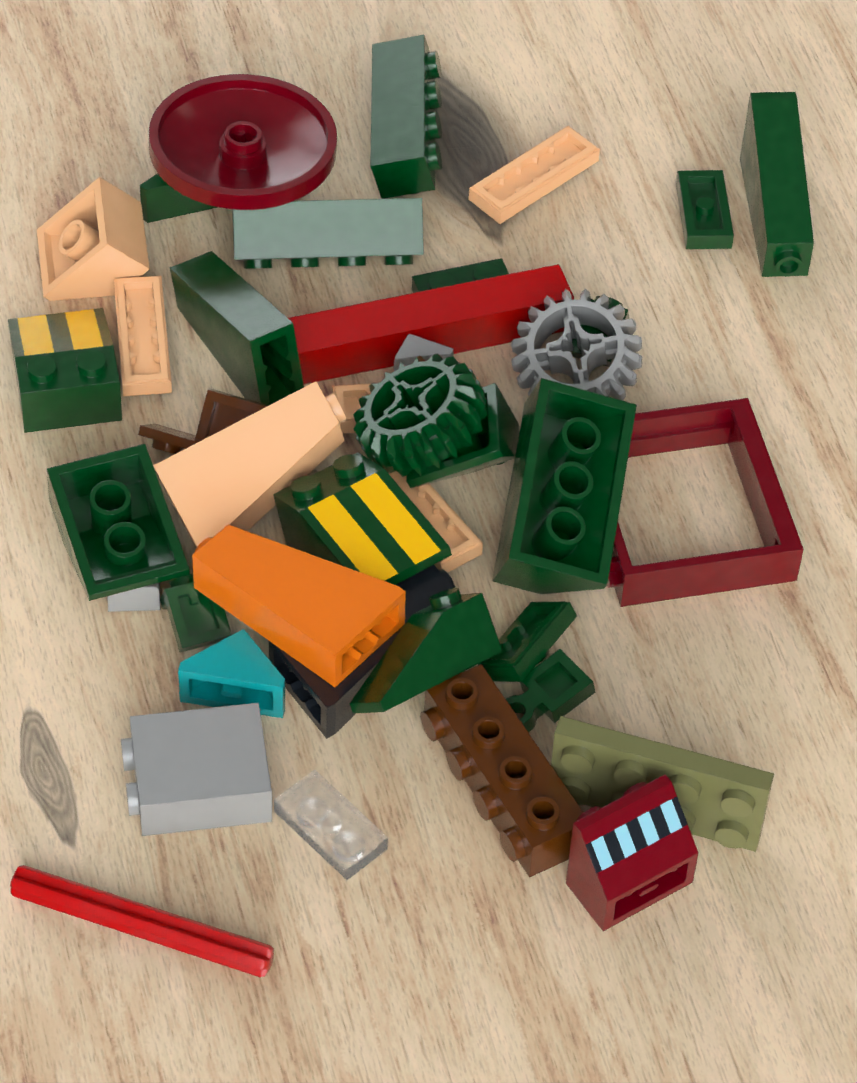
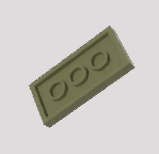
M560 716L554 733L551 766L578 805L600 806L602 808L621 798L633 785L640 782L649 783L666 774L673 784L692 835L717 841L728 848H743L754 852L757 851L774 773Z

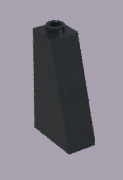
M432 565L396 584L406 591L405 624L412 614L431 605L429 597L444 590L455 588L452 578L445 570H438L435 565ZM404 625L336 687H333L270 641L269 660L285 678V688L327 739L336 734L356 714L352 712L349 703Z

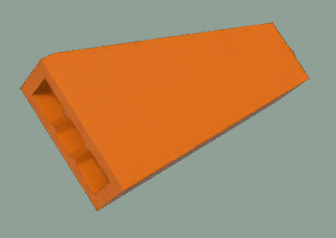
M229 524L214 537L204 539L198 545L194 554H192L193 579L196 590L333 687L338 686L405 624L406 591L399 586Z

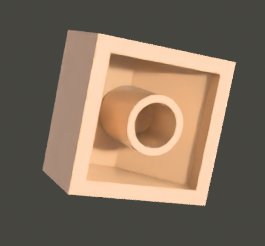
M98 177L37 229L43 297L49 301L115 296L114 279L143 277L150 269L141 202L101 177Z

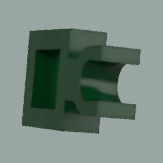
M559 649L533 668L523 682H520L523 694L506 698V701L515 713L524 714L519 720L529 733L535 727L537 719L544 713L556 723L560 716H565L593 695L595 688L593 681Z

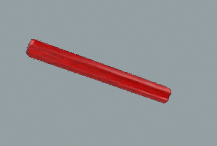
M26 865L17 867L12 876L10 887L11 894L14 897L257 977H265L272 966L274 948L271 945Z

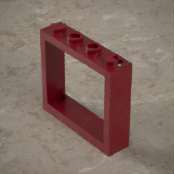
M748 398L635 413L628 458L728 444L764 547L632 566L619 523L617 522L607 587L615 588L620 607L797 581L804 549Z

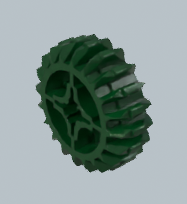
M438 353L432 355L427 361L419 355L412 364L405 365L400 362L399 369L392 373L384 372V379L380 383L369 385L371 394L362 396L359 399L361 408L353 414L356 421L353 429L356 433V439L367 458L383 467L388 473L397 471L404 477L414 469L422 475L429 466L435 465L440 469L442 461L449 457L458 459L457 451L461 447L472 446L471 435L483 430L481 420L488 415L485 408L487 400L480 382L465 363H459L454 356L443 359Z

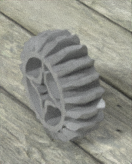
M586 288L580 294V300H572L570 291L565 289L562 292L563 302L556 304L554 299L547 295L544 299L545 311L531 306L528 311L531 322L519 321L517 331L521 338L513 339L511 343L512 352L517 354L512 358L511 362L513 371L520 373L517 377L519 387L522 389L530 388L528 396H530L540 379L544 378L623 401L626 397L623 385L634 386L637 382V374L633 370L642 367V356L636 353L642 349V340L638 335H633L636 331L635 321L632 318L623 320L625 316L624 307L619 304L608 309L609 298L605 294L601 295L595 303L591 302L590 292ZM580 325L595 327L604 332L608 337L604 338L603 333H587ZM565 327L563 335L558 340L546 343V348H541L544 341L552 333ZM573 338L576 339L577 347L583 357H580L582 366L580 370L577 368L576 358H573L570 352L573 350ZM614 359L606 372L598 378L589 381V376L596 367L607 365V360ZM550 370L551 374L563 373L568 375L574 384L558 381L549 376L545 371Z

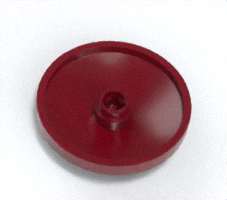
M229 74L208 77L187 84L162 101L155 110L149 125V154L159 176L182 195L203 204L219 208L257 210L277 207L298 200L311 193L325 181L336 160L337 129L326 107L302 88L267 76Z

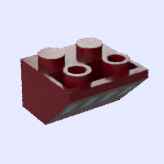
M666 774L649 783L640 782L633 785L621 798L602 808L595 806L586 810L573 823L566 885L602 931L611 928L693 883L699 852L673 784Z

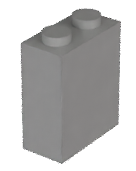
M259 703L130 716L131 738L121 739L124 771L135 770L136 782L126 783L129 816L140 815L142 836L272 822V789Z

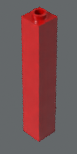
M557 264L290 317L288 319L294 325L303 384H309L315 381L319 382L393 367L396 354L408 334L453 349V354L511 343L513 339L521 338L517 331L519 321L531 322L528 315L531 306L545 311L544 299L547 295L553 298L556 304L563 302L562 292L565 289L570 291L572 300H574V295L560 265ZM565 327L558 329L552 334L564 332Z

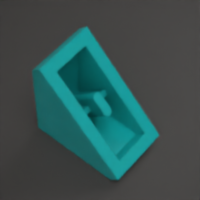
M244 629L180 662L178 669L180 702L209 707L259 703L260 715L277 718L284 717L285 678Z

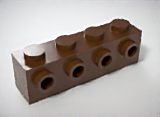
M482 664L461 672L426 690L424 711L420 714L422 726L429 739L433 742L438 740L445 750L449 768L455 778L459 781L464 779L473 792L474 804L480 816L485 821L491 819L499 831L501 845L508 858L513 862L518 860L529 878L569 860L573 823L583 811Z

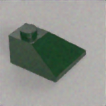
M496 383L482 387L487 400L485 408L488 415L481 420L483 430L471 435L472 446L461 447L457 451L458 459L449 457L443 460L440 469L432 465L427 467L422 475L413 469L406 475V482L410 488L473 473L494 465L503 464L515 458L519 437V423Z

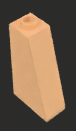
M315 381L153 465L195 547L197 548L204 539L214 537L228 524L245 531L250 530L276 505L273 494L289 487L294 480L310 474L345 441L340 423L346 420V416L335 395L331 393L325 397Z

